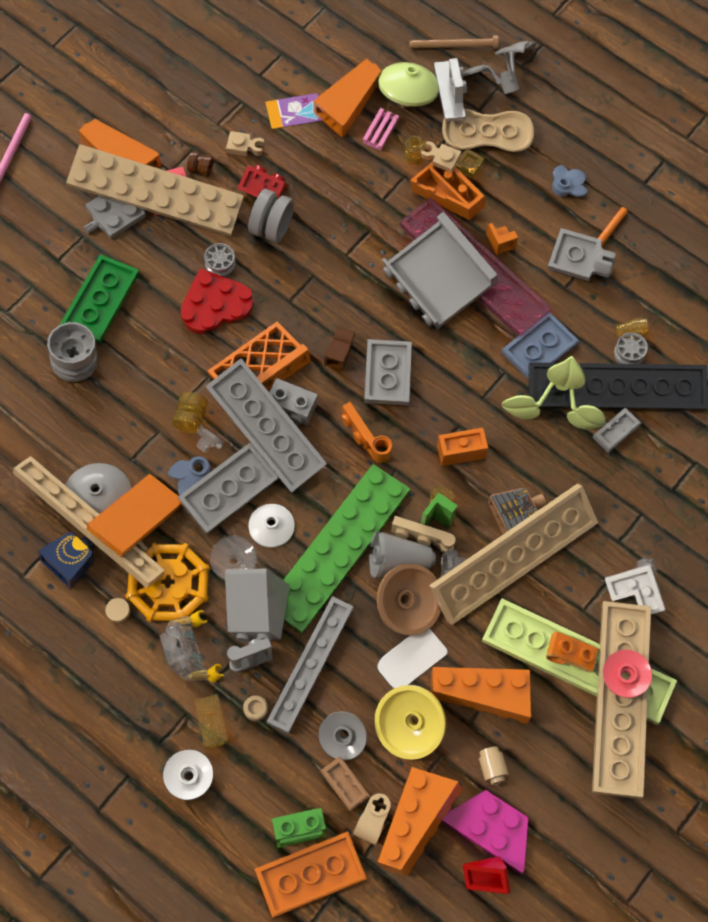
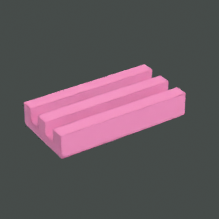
M380 108L363 138V144L381 151L396 126L399 115L395 114L393 116L392 112L388 111L386 113L384 109ZM382 118H384L383 121L381 122L379 128L377 129L375 135L373 136L372 140L370 141L369 139L371 138L372 134L374 133V131H375L376 127L378 126L380 120H381ZM388 120H390L391 123L389 124L379 144H377L376 141L378 140Z

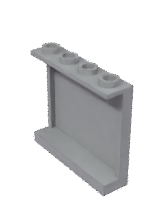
M444 212L437 216L438 222L389 261L385 258L382 259L385 266L383 268L385 274L390 279L394 277L398 282L396 286L403 295L405 293L411 298L409 302L414 309H420L424 313L422 318L429 326L434 325L437 330L499 282L497 273Z

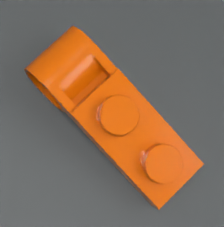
M351 402L343 405L341 419L346 427L350 426L354 432L353 437L358 445L362 444L375 462H387L392 452L391 440L386 436L374 438ZM384 447L387 450L385 452H379L376 450V448Z

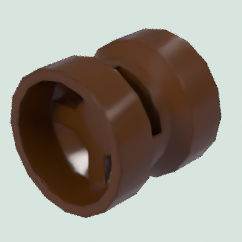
M192 151L188 158L187 171L192 173L199 172L202 176L209 177L213 168L214 157L209 155L202 156L199 152Z

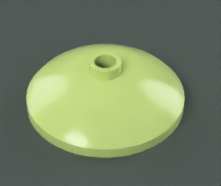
M395 63L383 69L379 75L378 85L381 92L390 100L402 105H426L435 100L439 93L438 81L435 75L427 68L415 63Z

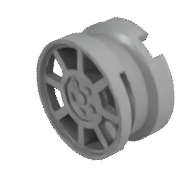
M217 243L211 245L206 250L204 258L207 271L228 277L235 270V254L230 246Z
M637 333L622 335L614 349L616 361L619 364H641L648 350L647 342Z

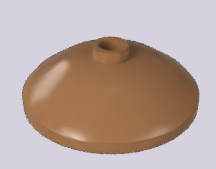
M402 564L391 569L384 576L377 592V608L383 622L391 630L402 635H417L428 630L436 622L441 608L429 586L437 580L434 574L421 565ZM402 595L405 598L403 603L400 600Z

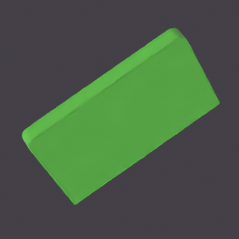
M438 493L423 512L421 524L429 526L432 520L435 519L449 529L454 523L458 505Z

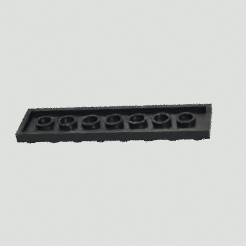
M529 362L528 396L532 397L535 402L540 400L551 382L547 378L548 369L559 363ZM578 363L584 373L585 384L579 389H574L575 405L577 408L589 405L598 409H708L707 365ZM554 385L542 405L538 408H571L569 389L559 390Z

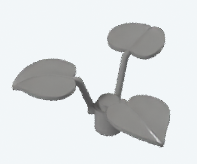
M536 41L519 42L495 52V55L504 53L508 71L500 73L501 78L488 65L469 68L464 71V76L479 71H489L495 78L496 83H501L504 94L516 91L520 88L515 74L514 55L517 52L524 53L525 48L534 50Z

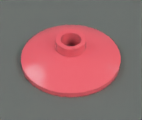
M619 650L607 658L603 666V679L606 686L614 694L624 698H634L643 694L650 686L652 670L645 657L638 652ZM623 672L628 673L629 676H630V679H628V680L623 679V678H622V673H623Z

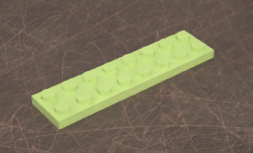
M501 599L482 642L597 696L600 644ZM558 631L598 648L594 670L586 672L569 664H558L547 660L546 654L551 634ZM651 669L652 680L647 693L646 720L658 725L677 680Z

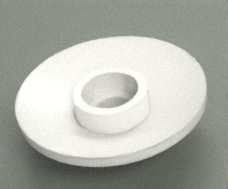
M266 504L257 508L249 519L250 535L256 543L263 547L276 548L282 546L290 540L294 533L295 523L292 514L285 507L278 504ZM269 520L276 522L273 526L267 524Z
M183 750L174 754L167 761L163 772V779L166 788L172 795L179 799L192 800L202 796L209 789L213 779V769L210 761L202 753L195 750ZM190 772L194 776L192 780L187 781L184 779V776Z

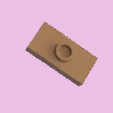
M340 756L320 770L322 776L349 812L370 797Z

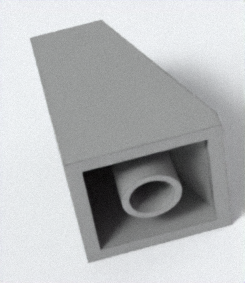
M267 568L226 569L225 586L228 632L235 636L237 641L245 643L256 638H268L270 642L271 639H281L290 585Z

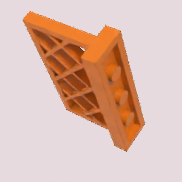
M276 322L210 368L208 374L214 380L218 377L216 373L222 369L227 370L235 363L237 358L247 357L246 365L250 370L260 371V375L257 378L269 392L276 378L285 381L310 363L311 359L309 349L304 344L300 345ZM275 331L281 334V340L269 338ZM256 345H264V352H252V348ZM268 345H280L279 353L267 352ZM284 346H293L295 348L291 353H283ZM251 357L262 358V364L250 365ZM266 358H278L277 363L273 366L265 365Z

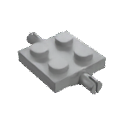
M98 196L85 204L93 221L83 226L87 234L99 228L112 239L146 216L145 212L140 208Z

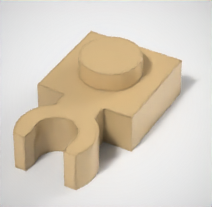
M230 131L226 153L247 156L249 151L256 156H261L262 148H257V146H264V139L255 138L251 140V134Z
M427 141L426 147L431 149V151H421L422 158L426 160L433 159L434 166L452 173L461 157V151L444 144L440 148H436L433 142Z

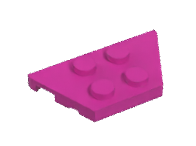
M487 790L449 811L444 816L441 822L494 857L500 856L506 865L518 873H523L528 827L527 816Z

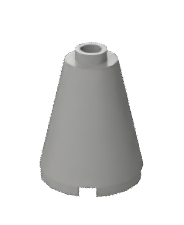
M375 532L372 537L370 547H374L373 554H369L370 574L374 578H384L391 569L402 564H417L430 570L431 566L435 565L436 555L429 546L383 532Z

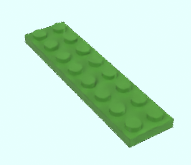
M372 464L285 577L284 581L290 585L284 617L286 624L301 634L305 632L370 546L374 533L382 530L409 494V487Z

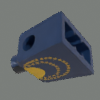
M68 532L38 551L39 559L71 590L93 564L94 554L90 549L96 544L86 536L79 539L72 532Z

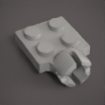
M561 228L548 264V269L589 281L590 277L594 274L609 277L615 264L616 253L604 250L601 247L602 240Z

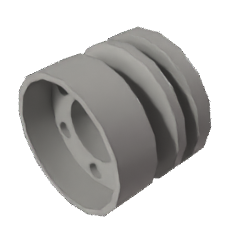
M72 322L61 324L52 330L48 337L47 347L53 372L59 378L66 381L78 382L87 379L94 373L98 359L92 331L85 325Z

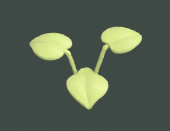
M572 356L548 369L547 378L551 382L538 402H535L530 396L520 395L506 399L501 404L507 412L517 418L525 420L534 419L540 414L538 407L542 405L552 387L556 385V388L559 390L569 389L571 408L573 411L567 414V419L572 425L588 430L598 429L606 425L605 416L598 408L589 405L577 408L575 405L574 389L584 386L585 376L581 367Z

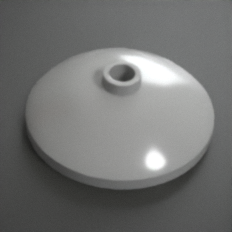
M105 463L89 464L78 469L65 484L66 487L98 514H101L132 489L127 476L120 469ZM95 487L100 488L98 492H92V489Z

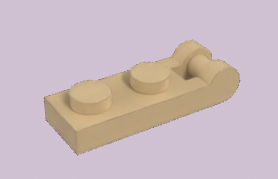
M397 516L394 517L391 532L395 533L397 537L403 539L412 538L425 546L434 545L440 547V550L445 554L451 553L454 549L456 539L451 533Z

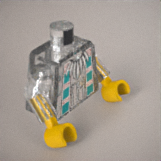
M199 610L190 616L169 621L165 633L160 634L169 667L184 680H205L207 678L210 682L214 683L223 677L224 674L217 672L222 668L220 664H215L209 670L204 668L191 625L197 628L208 621H202L199 617L204 611Z

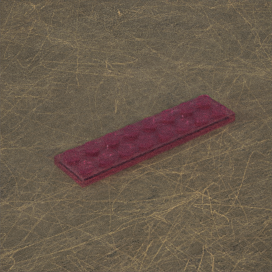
M431 197L400 221L399 226L416 240L438 222L437 216L444 212L498 275L499 282L477 299L517 336L524 334L551 311V307Z

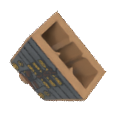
M526 488L490 495L488 500V506L502 534H505L537 512L538 509L547 505L543 494L530 497Z

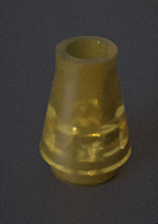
M641 317L615 325L617 338L626 333H637L643 338L649 335L646 318L641 319Z

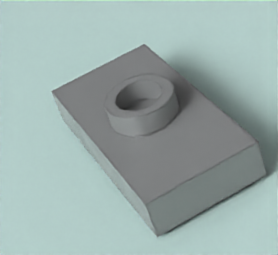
M624 408L593 435V439L609 453L641 425V422Z

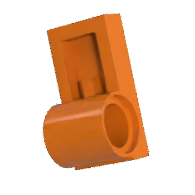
M557 631L551 634L546 659L554 663L569 664L586 672H591L594 670L598 648Z

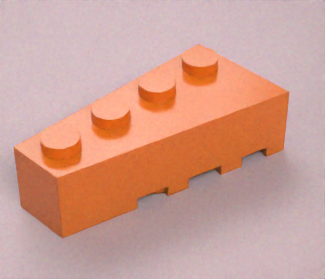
M433 667L431 673V693L438 700L459 706H467L480 712L485 711L502 718H511L528 724L531 718L530 670Z
M414 767L411 768L378 859V863L383 869L405 877L408 876L423 853L425 845L434 836L438 825L450 811L456 797H459L463 791L458 781Z

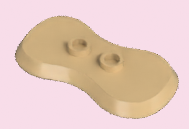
M464 109L465 120L446 122L444 118L442 125L445 141L450 146L459 150H468L479 146H492L508 152H518L528 148L534 138V126L531 119L526 114L518 111H506L488 115Z

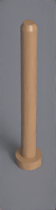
M493 35L490 39L411 40L409 47L412 49L492 47L493 50H498V35Z

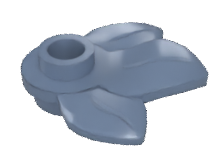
M563 165L554 169L552 190L557 196L565 197L571 194L576 197H582L588 193V190L582 185L586 180V175L583 171L578 169L568 171Z
M197 456L190 461H178L169 469L168 476L179 480V496L209 474L210 464L204 457ZM200 465L203 470L197 472L194 467Z

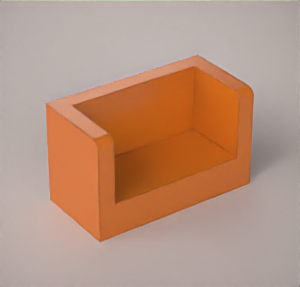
M477 428L439 435L437 449L441 466L486 459L488 445L484 429Z

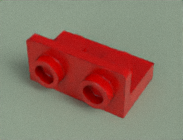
M247 165L237 188L256 198L263 189H268L275 192L279 198L284 189H288L289 185L284 182L286 178L276 173L270 176L266 174L267 169L255 165L253 168Z

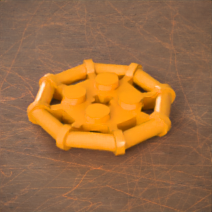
M152 543V546L144 553L150 558L156 556V563L165 570L164 575L149 588L144 586L143 589L137 590L138 580L129 574L128 589L125 597L127 601H131L146 617V621L184 620L203 602H207L209 599L207 594L210 566L205 564L189 548L187 543L183 545ZM160 554L179 555L177 559H162ZM186 557L196 569L190 571L182 563L184 558ZM199 576L198 591L192 590V578ZM166 578H171L172 581H175L174 584L170 585V588H166L165 584H162ZM145 595L150 597L154 603L153 607L150 608L140 597ZM189 596L194 598L183 609H180L179 605L185 598ZM160 607H175L176 612L158 610Z

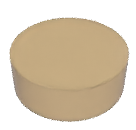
M115 598L108 602L105 611L107 617L112 622L122 623L128 619L130 607L124 599Z
M251 696L244 702L243 710L249 720L260 721L267 715L268 706L264 698Z

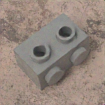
M276 378L269 393L294 424L307 426L318 404V394Z

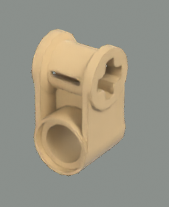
M379 793L370 798L353 835L376 845L391 806L390 800L386 795ZM378 801H382V806L386 809L376 812L375 806L372 803L377 804Z

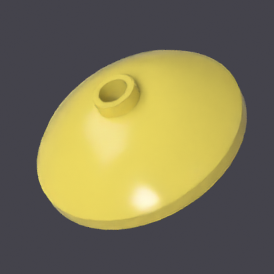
M404 685L389 691L379 702L375 712V729L382 745L393 755L403 759H420L431 754L442 742L446 730V717L441 703L431 692L419 686ZM413 716L418 718V724L413 723Z

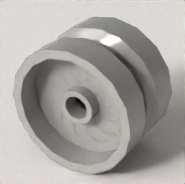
M263 189L258 195L251 211L248 232L258 237L265 234L267 240L277 244L280 243L288 230L293 216L294 199L284 195L278 198L275 192Z

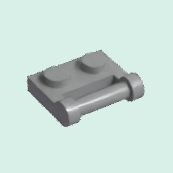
M256 638L250 641L248 646L242 648L238 646L230 647L227 655L230 660L231 671L239 673L273 660L272 646L269 639Z

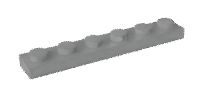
M332 596L274 706L267 724L287 734L290 733L353 611L352 605Z

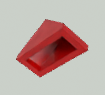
M500 856L468 862L462 865L466 889L503 894L511 892L507 867Z

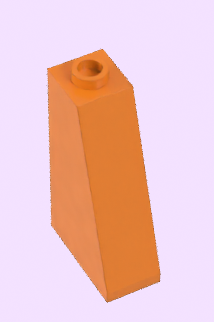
M365 59L314 100V113L343 138L379 86L380 68L375 63Z
M97 119L84 124L79 130L81 142L85 146L155 168L161 167L158 152Z

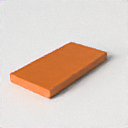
M149 474L89 522L86 529L116 554L123 557L183 505L178 500V495Z
M348 831L255 869L272 918L367 880Z

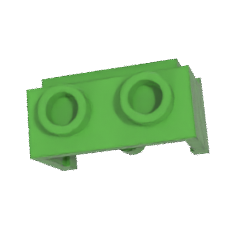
M321 808L272 818L277 848L326 838V828Z

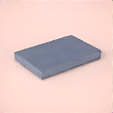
M548 312L504 347L501 353L528 379L529 362L556 363L579 344V340Z

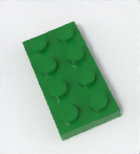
M100 254L60 325L68 322L85 325L92 331L95 342L101 344L140 274L139 269Z

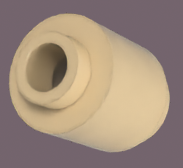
M497 746L481 750L479 752V762L485 782H491V785L505 782V777L509 773L503 753L499 752Z

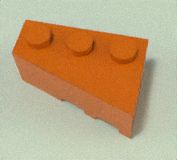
M431 162L410 180L412 192L468 220L485 208V196L456 167L451 173L434 166L433 162Z

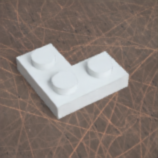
M651 564L605 578L612 601L635 595L638 605L651 606V614L665 611L666 608Z

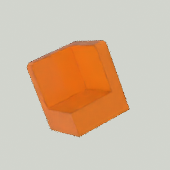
M493 223L488 224L486 236L496 255L516 248L518 236L515 231L509 232L506 226L495 229Z

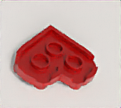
M200 268L182 303V321L190 331L205 334V332L215 328L217 330L223 322L232 324L234 321L241 320L242 318L246 319L253 308L252 291L240 282Z

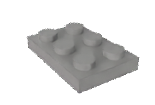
M368 339L364 403L409 405L412 342Z

